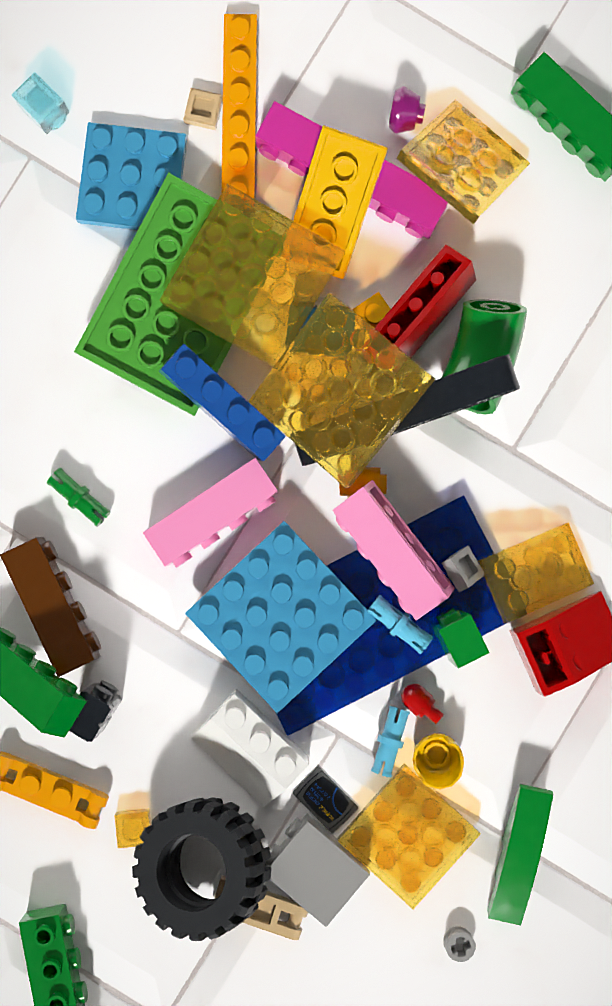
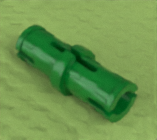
M62 468L57 469L54 474L63 481V484L59 483L52 476L49 477L46 484L62 495L68 501L67 505L71 509L77 508L95 527L100 526L104 521L94 511L96 510L104 518H107L111 511L89 494L90 489L85 485L81 487Z

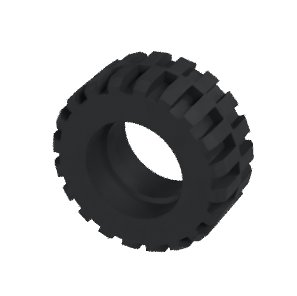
M202 797L177 804L152 819V825L145 827L140 835V840L144 843L136 845L133 855L134 858L138 859V864L132 866V877L138 878L139 884L134 889L137 898L142 896L146 905L142 908L147 916L153 914L157 918L155 925L163 931L171 928V935L173 937L183 939L189 935L191 941H203L207 937L211 940L218 938L253 915L259 908L258 902L265 898L268 888L264 883L271 879L272 870L271 867L266 866L265 862L271 858L269 847L263 848L261 839L265 838L262 829L255 830L251 825L255 819L248 812L240 815L238 813L240 806L233 802L223 804L222 798L211 797L204 799ZM191 835H198L209 840L219 850L223 858L226 880L223 891L218 898L209 899L198 895L187 885L180 868V854L184 842Z

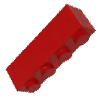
M445 245L359 347L366 361L393 380L476 282L477 279L472 261L450 246Z

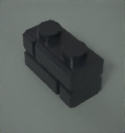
M101 680L100 683H93L81 691L79 695L87 702L69 731L86 742H92L105 730L112 715L122 701L120 695L117 694L119 690L114 685Z

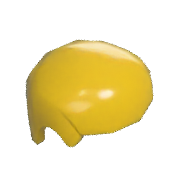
M433 733L423 737L414 747L413 768L425 786L442 790L454 786L462 777L464 756L459 745L450 736L442 733Z

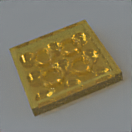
M456 99L405 145L396 158L473 225L520 177L530 164L528 160Z
M404 763L337 839L342 846L414 910L481 833L433 788L425 786L419 776Z

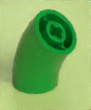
M475 299L463 302L455 344L441 378L508 354L514 368L525 329L527 308L520 304L501 300ZM503 396L465 410L476 414H493Z

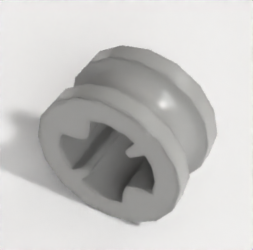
M455 926L445 933L443 945L452 960L465 962L474 955L476 943L466 928ZM462 937L464 942L468 940V943L463 944L462 951H457L454 946L456 939Z

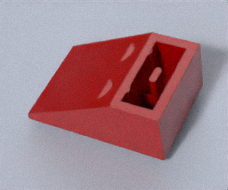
M602 591L593 593L509 630L535 691L543 697L576 684L612 662V614Z

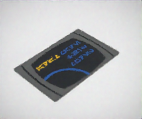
M317 767L292 792L332 834L358 810V806L320 767Z

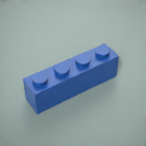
M182 344L159 369V372L257 460L264 462L286 437L185 344Z

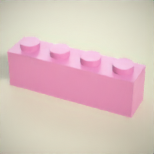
M254 458L144 531L143 535L164 566H169L173 563L177 568L193 557L190 551L199 545L206 549L221 539L218 533L229 526L233 531L249 519L246 514L256 507L261 512L276 502L273 496L279 492L257 459Z
M373 480L332 510L341 529L350 533L357 542L356 546L360 554L365 559H370L377 569L379 579L384 585L392 588L398 596L401 608L406 613H411L415 620L444 602L452 594L455 587Z

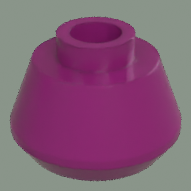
M405 86L396 89L393 97L389 128L395 134L412 131L415 129V124L422 125L426 104L420 103L421 96Z

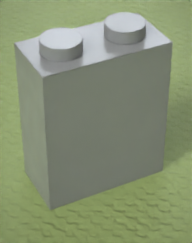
M307 813L302 820L297 817L290 824L285 832L288 837L280 846L275 843L270 848L271 858L265 862L266 866L272 868L270 880L322 925L327 927L370 876V871L366 862Z

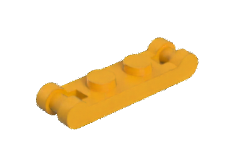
M0 751V791L74 820L88 829H97L100 821L98 815L101 808L106 807L109 799L108 794L10 753ZM9 769L18 772L15 780L6 777ZM81 798L89 802L86 810L78 807Z

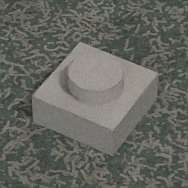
M469 546L458 550L441 563L458 592L469 588L486 575Z

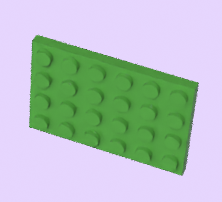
M168 172L74 353L195 416L199 407L159 372V369L182 344H185L218 373L287 239Z

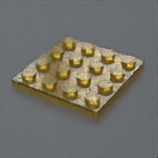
M227 183L159 301L166 307L278 370L345 255V250Z
M329 292L248 402L344 488H350L436 378L338 297Z

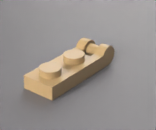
M221 875L213 899L218 898L221 895L225 885L226 876ZM267 891L265 898L258 902L259 908L243 922L291 940H299L303 930L300 925L302 919L307 917L308 912L293 899ZM281 911L290 914L288 921L278 920Z

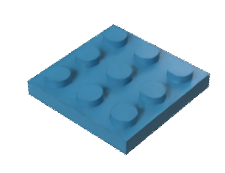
M88 122L76 221L80 224L138 230L168 172L182 180L187 135L185 133Z

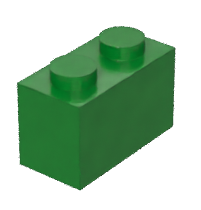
M451 608L436 616L438 622L431 626L449 662L459 669L490 653L471 614L462 610L455 611L454 608Z

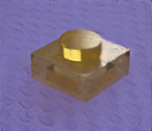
M150 808L116 812L114 817L117 848L136 847V845L144 843L140 840V835L145 827L151 826Z

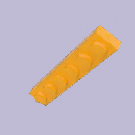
M224 14L221 202L239 213H255L257 14Z

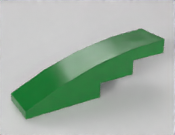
M519 784L502 837L503 849L495 871V887L487 908L488 919L519 926L522 924L545 840L554 795L552 790Z

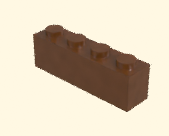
M35 537L0 554L52 666L57 670V677L101 657L98 651L101 649L100 641L94 631L89 632L84 622L87 619L84 607L80 601L75 602L71 595L70 589L73 588L71 580L64 570L60 571L55 561L58 558V553L50 540L46 541L44 537Z

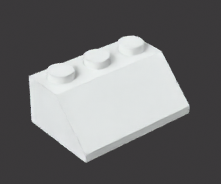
M238 689L223 702L191 737L197 745L263 807L284 792L309 766V756Z

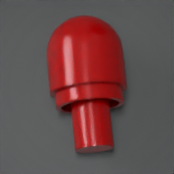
M409 684L403 689L401 701L415 716L418 715L422 718L425 715L435 724L444 716L433 705L436 702L433 695L421 685Z

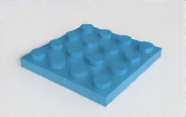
M285 521L184 613L276 713L284 708L377 621Z

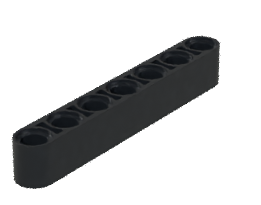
M509 354L503 355L293 433L292 438L301 465L307 466L519 390L520 385Z

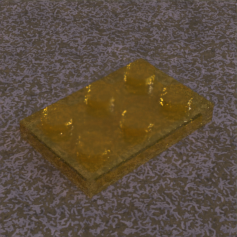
M569 522L478 560L486 574L484 577L503 623L514 621L594 584Z

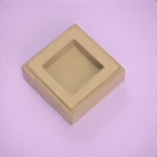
M190 88L183 118L184 123L216 130L223 104V95Z

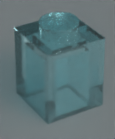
M36 72L11 94L18 107L46 135L52 130L60 128L70 113L63 99Z

